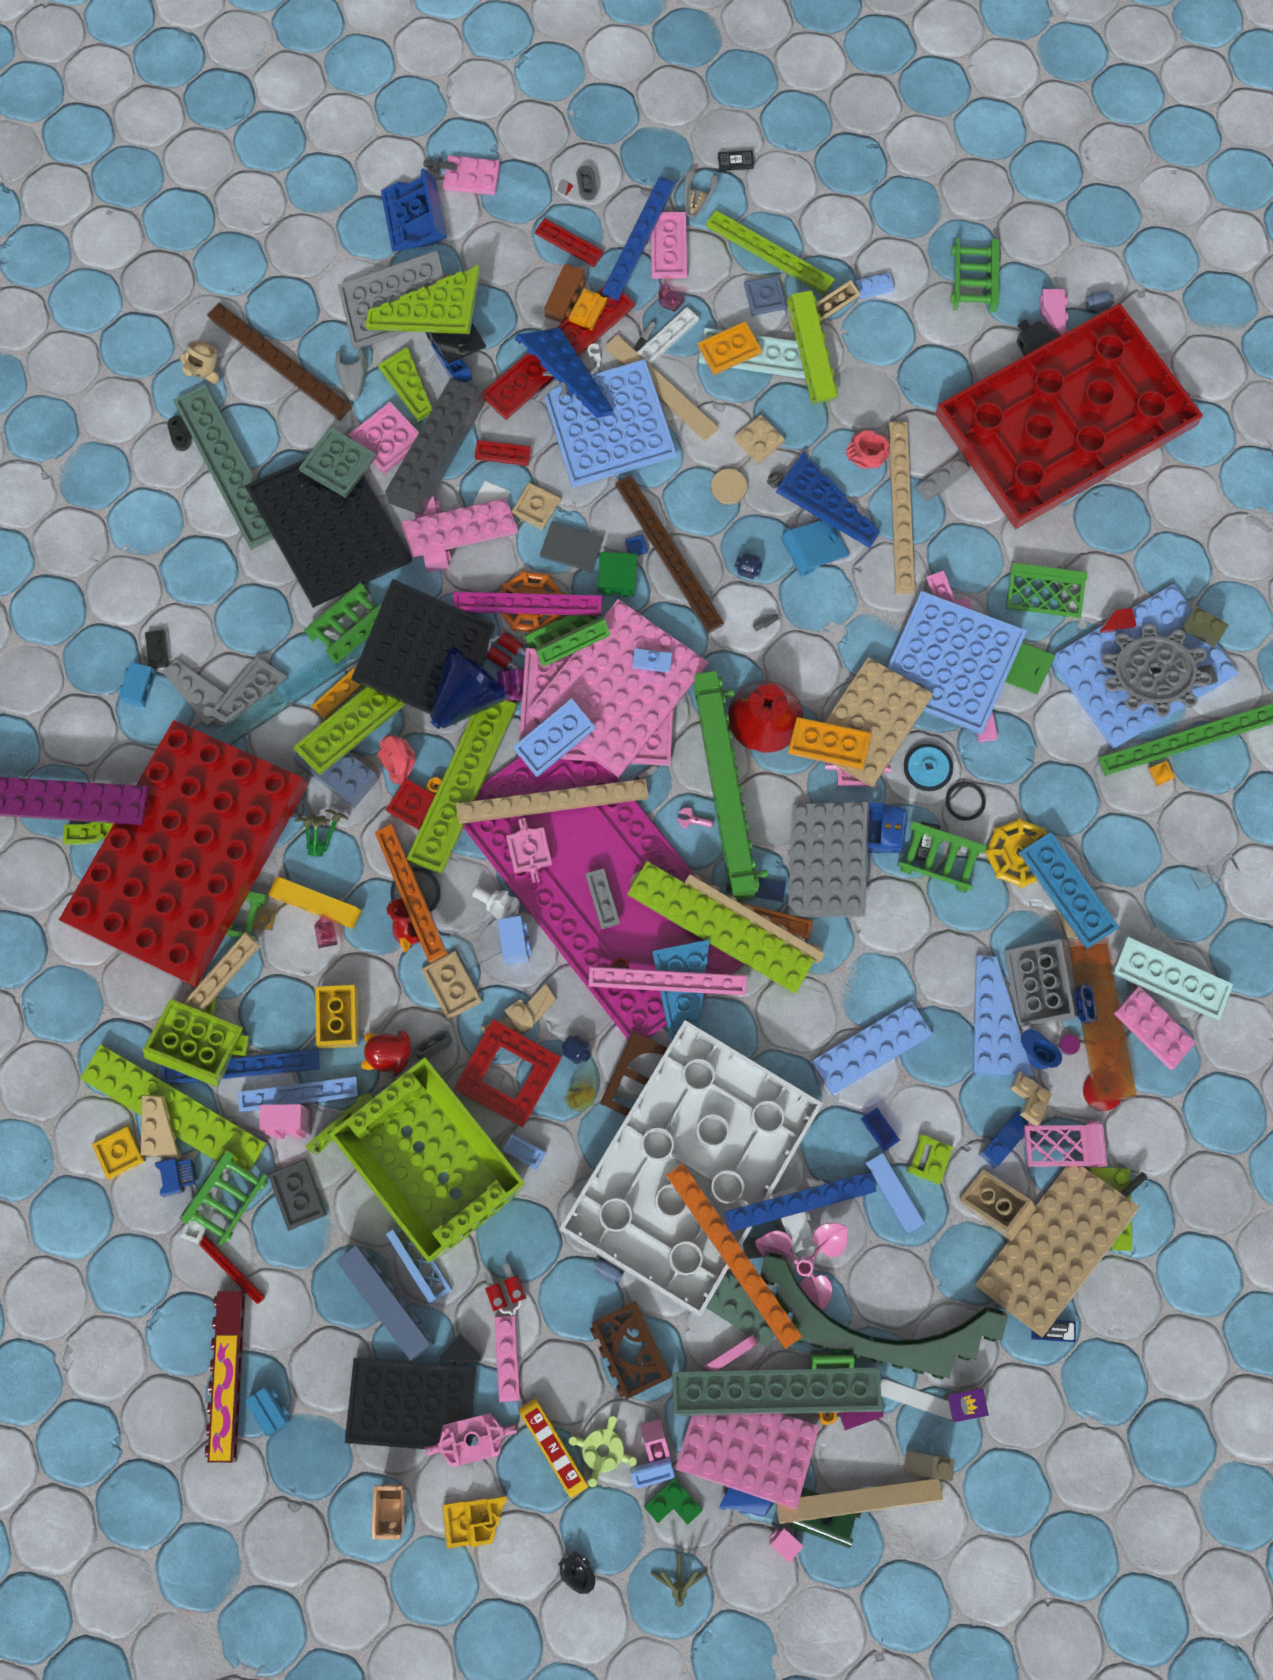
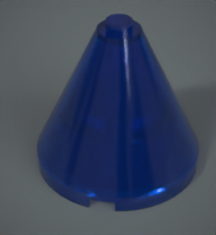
M452 645L446 653L430 714L432 719L430 722L438 729L440 727L445 729L506 701L511 694L508 691H503L504 687L475 661L465 656V653Z

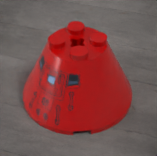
M757 681L743 687L732 699L728 711L729 727L733 736L744 747L762 753H773L790 745L797 717L803 718V709L798 697L785 685L774 681Z

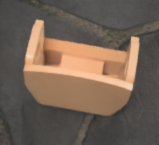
M383 1484L374 1486L372 1539L402 1538L405 1528L406 1503L404 1485Z

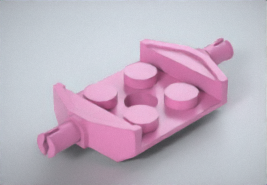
M490 1413L442 1425L439 1443L424 1447L425 1451L431 1450L425 1452L426 1456L436 1453L442 1454L451 1467L499 1456L502 1439L506 1435L516 1434V1430L510 1431V1429H514L516 1426L514 1424L500 1427ZM469 1434H474L477 1437V1443L472 1447L466 1443V1437Z

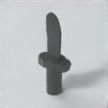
M437 157L435 161L424 160L423 162L424 167L433 168L434 172H439L440 168L457 170L456 164L442 162L441 157Z

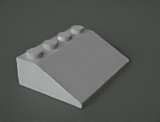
M1057 939L1005 950L1018 1027L1058 1023L1082 1018L1067 941Z

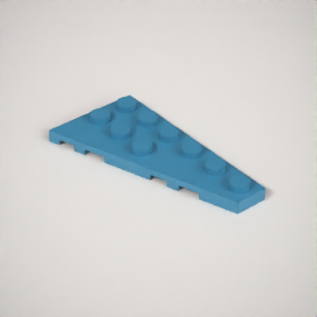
M710 940L652 951L655 970L706 973ZM660 991L670 1044L685 1020L699 1028L704 993Z

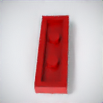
M477 440L474 457L475 460L529 466L531 446Z

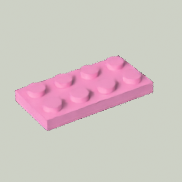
M662 212L651 235L652 279L687 278L686 212Z
M1140 986L1136 987L1114 1012L1170 1070L1179 1064L1196 1043Z

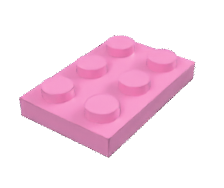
M448 155L447 162L456 164L457 170L446 169L443 183L444 190L496 194L500 169L499 160Z

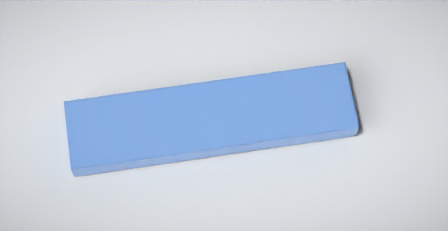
M882 1153L866 1162L865 1165L872 1172L874 1180L906 1234L924 1225V1221L884 1154Z

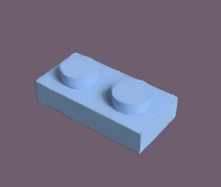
M889 272L855 280V286L861 294L859 299L894 291V285Z

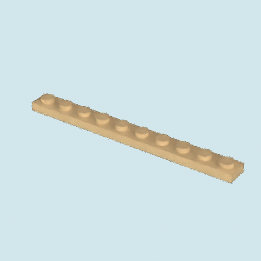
M889 422L895 594H914L907 422Z
M646 779L456 803L458 823L463 824L645 800L649 798Z

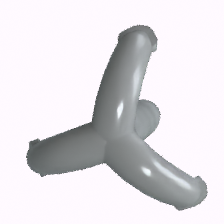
M548 371L543 372V376H552ZM554 379L538 392L534 399L540 401L559 384L562 386L561 398H564L568 386L564 382L560 383Z

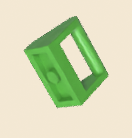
M852 1354L810 1355V1369L854 1368V1355Z

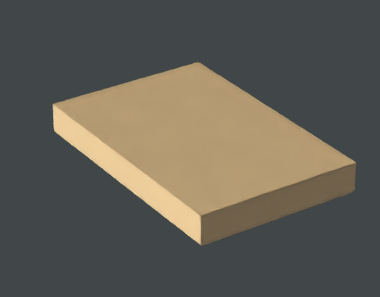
M456 951L421 968L447 1020L482 1003Z

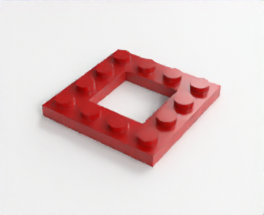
M493 1019L456 1083L454 1090L523 1128L562 1058ZM500 1047L534 1065L516 1100L481 1081Z

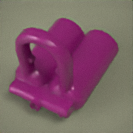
M523 668L497 671L500 697L513 703L522 701Z

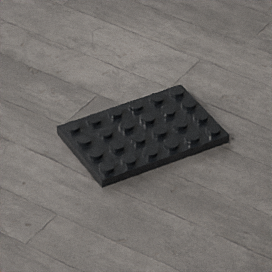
M353 1358L345 1443L425 1449L424 1447L437 1445L442 1425L472 1418L477 1367ZM469 1434L466 1437V1443L468 1446H470L471 1434Z

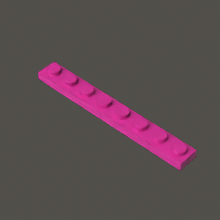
M454 592L453 606L472 613L601 616L603 598L598 595Z

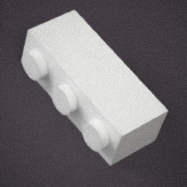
M792 1187L781 1192L772 1194L771 1197L775 1198L782 1195L794 1193L800 1190H796V1187ZM808 1211L780 1218L784 1232L792 1240L790 1250L793 1253L815 1246L812 1240L815 1230L814 1228L810 1229L808 1221H811Z

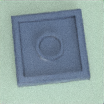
M779 275L744 282V289L752 316L785 310L787 308Z

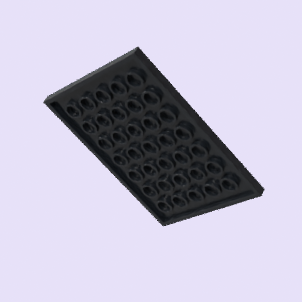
M304 460L245 485L249 496L312 608L350 591L360 582L366 584L412 562L410 554L364 475L346 498L302 473L299 467Z

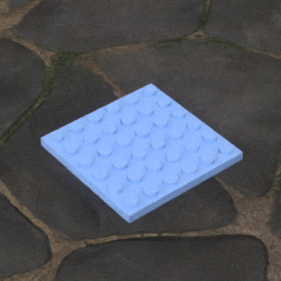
M645 359L591 375L614 410L609 416L596 418L581 403V399L575 393L572 395L568 391V388L564 398H561V384L544 397L572 488L677 457Z
M921 591L887 668L933 693L931 701L923 712L983 734L1027 634V630Z

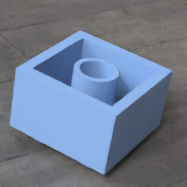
M521 916L497 919L505 964L528 962V956L532 955L529 940L525 939V937L529 936L526 921H522Z

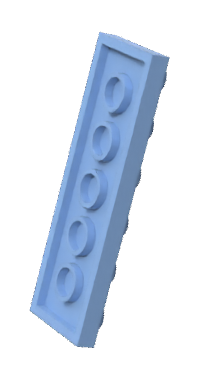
M911 1001L812 1060L811 1063L830 1094L834 1095L931 1037L933 1034Z

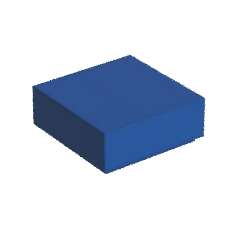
M643 535L625 539L629 554L640 556L648 553Z

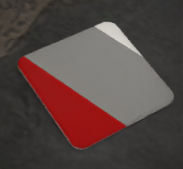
M561 180L555 190L567 196L573 185L565 180Z

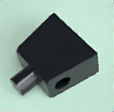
M1025 319L1017 326L1021 331L1017 338V344L1023 356L1058 338L1040 321L1031 326Z

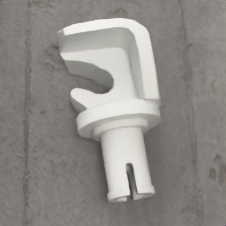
M477 886L472 894L473 898L486 903V910L491 912L496 919L515 917L519 913L520 901L516 897H510L508 891L500 892L496 890L491 894Z

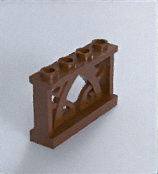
M636 1301L592 1322L593 1327L590 1328L594 1339L598 1338L602 1345L598 1348L603 1359L608 1358L610 1365L607 1368L611 1377H616L619 1385L616 1388L620 1397L625 1396L627 1400L671 1378ZM629 1310L632 1312V1315L622 1325L614 1319V1317ZM607 1322L614 1323L619 1328L618 1332L610 1328L609 1330L612 1332L610 1337H606L602 1332V1328ZM628 1328L631 1333L634 1328L638 1329V1336H630L627 1333ZM624 1335L633 1342L645 1341L647 1344L639 1352L638 1365L628 1363L618 1357L619 1346ZM605 1342H613L611 1354ZM644 1354H648L651 1357L649 1362L644 1360L646 1366H642V1356ZM615 1364L626 1369L621 1376ZM635 1372L640 1373L641 1380L636 1388L628 1387L625 1378L632 1376L634 1381L636 1378ZM660 1372L661 1377L644 1385V1373Z

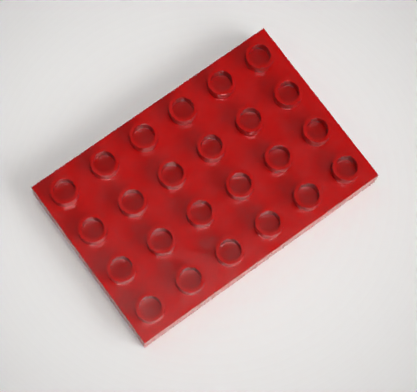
M1121 303L938 404L935 413L940 423L1015 530L1196 427L1203 417L1198 407Z
M173 720L136 784L149 788L144 825L113 824L61 914L59 921L197 988L308 787V783L299 775Z

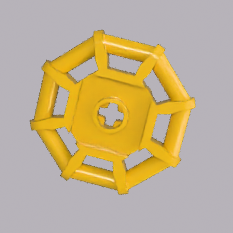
M1017 818V820L1003 826L995 827L985 851V856L988 857L996 874L995 877L1020 886V888H1025V886L1037 882L1034 875L1026 877L1025 872L1030 869L1023 859L1017 855L1018 848L1024 850L1036 842L1037 839L1047 835V829L1024 821L1022 818ZM1023 828L1036 833L1035 836L1026 835L1023 832ZM1017 829L1016 834H1013L1011 836H1008L1006 834V832ZM999 838L1004 840L1001 849H995ZM998 855H1001L1005 864L1002 869L996 858ZM1008 868L1013 872H1019V878L1006 873Z

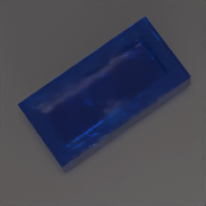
M875 1108L860 1119L883 1152L900 1141L878 1108Z

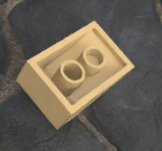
M984 1169L959 1199L961 1203L994 1230L1011 1241L1014 1240L1036 1211L1031 1199Z

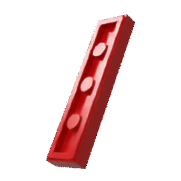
M545 218L535 230V235L592 267H595L604 255L603 250Z

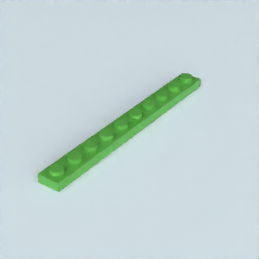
M1273 703L1099 757V764L1106 777L1272 725Z

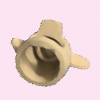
M194 340L189 342L186 352L180 356V361L184 364L182 366L183 373L189 377H205L208 382L217 384L219 382V374L215 372L217 350L212 345L203 341Z

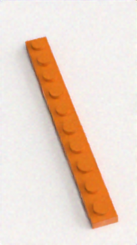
M682 1163L668 1173L666 1177L783 1348L786 1349L802 1337L731 1232H729V1229L685 1165Z

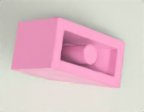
M661 1420L641 1424L649 1461L654 1462L670 1457Z

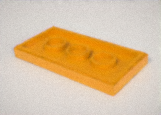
M797 717L788 754L863 770L872 732Z

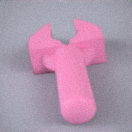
M684 808L679 811V814L687 815L689 818L687 820L677 818V822L683 828L688 829L691 824L713 827V820L694 816L692 813L693 809Z

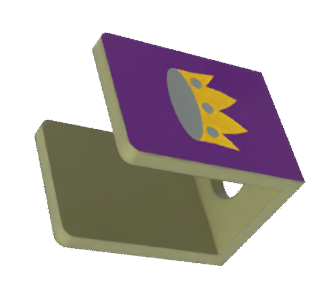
M977 1387L944 1394V1400L949 1402L952 1420L949 1419V1421L959 1422L989 1416L983 1388Z

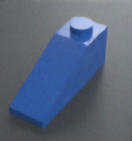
M1019 1111L1011 1117L979 1154L993 1168L1001 1164L1024 1136V1126H1028L1027 1123L1029 1121L1020 1116L1021 1112Z

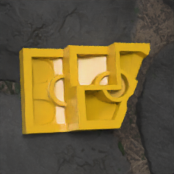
M489 1497L442 1504L446 1548L465 1545L476 1547L492 1544L507 1497Z

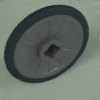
M412 868L431 913L436 908L440 899L439 883L429 871L421 868ZM395 880L390 891L391 901L402 898Z

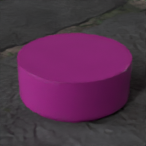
M1066 1035L1060 1040L1059 1048L1065 1055H1073L1079 1051L1080 1041L1074 1035Z

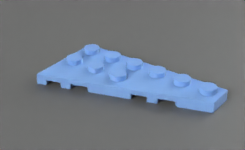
M977 955L973 1073L1015 1076L1020 1071L1028 1077H1033L1027 1053L1021 1043V1034L998 959L994 956Z

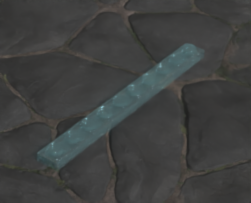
M367 639L336 665L327 657L239 715L229 724H225L216 730V735L222 742L229 745L242 739L357 663Z

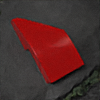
M1132 608L1113 611L1106 618L1100 633H1111L1117 629H1130L1137 626Z

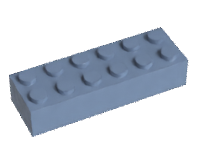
M355 1245L336 1262L409 1360L418 1359L435 1345L432 1341L434 1339L433 1335L428 1329L421 1327L420 1323L422 1321L415 1312L413 1313L408 1310L409 1303L403 1296L401 1297L396 1294L397 1287L391 1280L384 1278L385 1271L379 1264L372 1262L371 1258H373V1255L367 1248Z

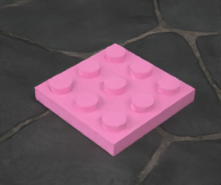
M389 402L348 435L350 439L376 453L373 464L385 475L405 458L419 432Z

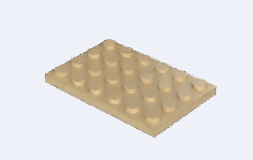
M868 657L825 721V723L872 732L864 769L831 764L873 788L931 701L933 693Z

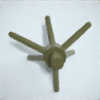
M678 1552L677 1582L672 1583L663 1570L660 1572L662 1577L654 1571L651 1572V1575L672 1590L676 1606L682 1607L684 1605V1598L687 1596V1589L707 1575L708 1572L705 1570L697 1576L698 1570H695L685 1584L681 1579V1553Z

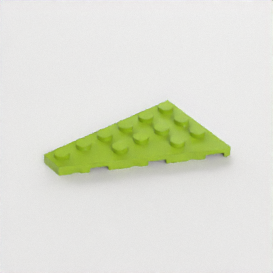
M474 265V268L465 272L460 271L453 276L438 280L436 284L427 288L424 286L417 291L400 296V299L396 301L386 302L379 307L369 309L365 327L367 330L470 334L480 274L479 265Z

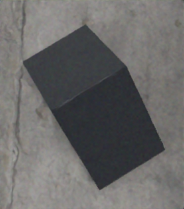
M460 1335L440 1356V1361L483 1360V1356L463 1335Z

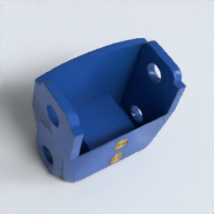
M869 802L868 853L897 854L903 852L906 827L905 808Z

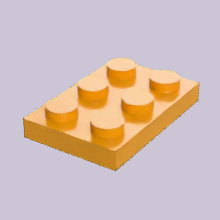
M746 321L697 343V347L713 376L762 354V349Z

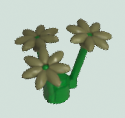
M325 810L333 814L331 819L333 821L324 844L323 840H318V831L321 824L326 825V822H330V819H327L324 815L318 817L316 814L295 819V822L303 821L304 827H306V849H308V855L322 857L323 851H327L330 838L340 817L346 820L349 818L333 810ZM311 823H313V827H314V838H313V839H311V834H310V826H311Z

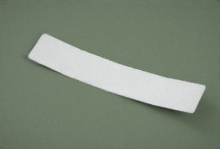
M886 1379L881 1380V1396L952 1420L947 1400Z

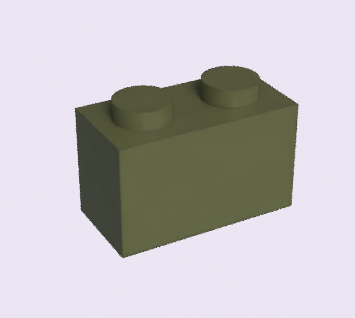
M1195 606L1181 629L1214 648L1229 624Z

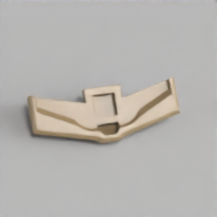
M545 983L526 1005L520 999L504 1010L508 1017L497 1022L519 1034L526 1033L534 1027V1024L552 1006L556 999ZM490 1024L480 1027L484 1034Z

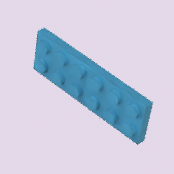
M1052 832L1018 853L1086 950L1120 928Z

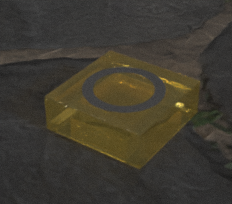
M258 908L253 928L273 931L276 911Z

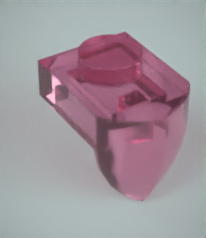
M661 284L658 292L659 305L675 312L685 302V296L670 290L668 285Z
M321 917L314 926L318 948L338 945L333 922L328 918Z

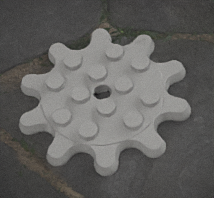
M1146 624L1142 628V636L1139 639H1132L1127 634L1120 633L1116 636L1115 642L1120 647L1121 652L1116 655L1105 654L1101 658V663L1104 667L1116 672L1114 677L1106 680L1105 688L1109 692H1126L1129 695L1126 700V707L1130 711L1137 710L1142 704H1150L1155 707L1158 716L1165 717L1170 713V703L1180 702L1186 707L1191 708L1198 701L1191 688L1194 686H1207L1212 680L1208 673L1201 672L1196 667L1197 663L1207 657V652L1202 648L1186 649L1183 646L1186 634L1182 630H1174L1170 636L1161 637L1157 634L1154 625ZM1157 668L1160 670V673H1154L1153 675L1151 669Z

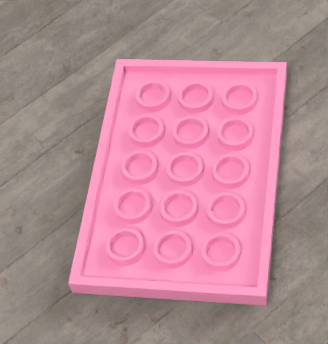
M785 1414L691 1416L676 1470L797 1510L820 1426Z

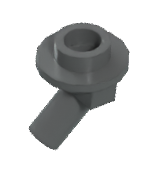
M772 472L768 476L767 484L772 488H778L784 478L783 473Z

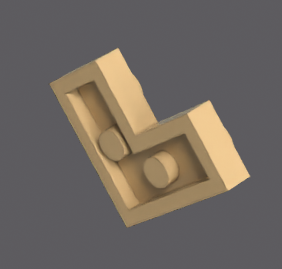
M1019 1071L1015 1074L1010 1089L1026 1100L1020 1116L1037 1126L1042 1121L1052 1093Z

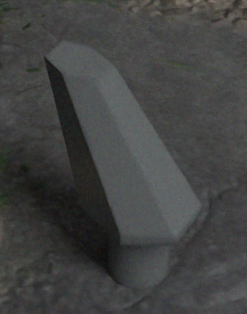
M778 614L759 618L760 621L752 626L757 632L763 627H768L780 619Z

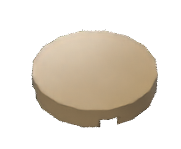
M735 469L721 470L714 475L711 481L712 496L722 504H736L746 494V479L742 473Z

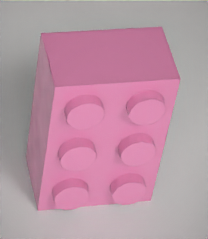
M301 1104L260 1105L259 1129L265 1132V1135L273 1137V1139H285V1136L293 1137V1139H305V1135H311V1111Z

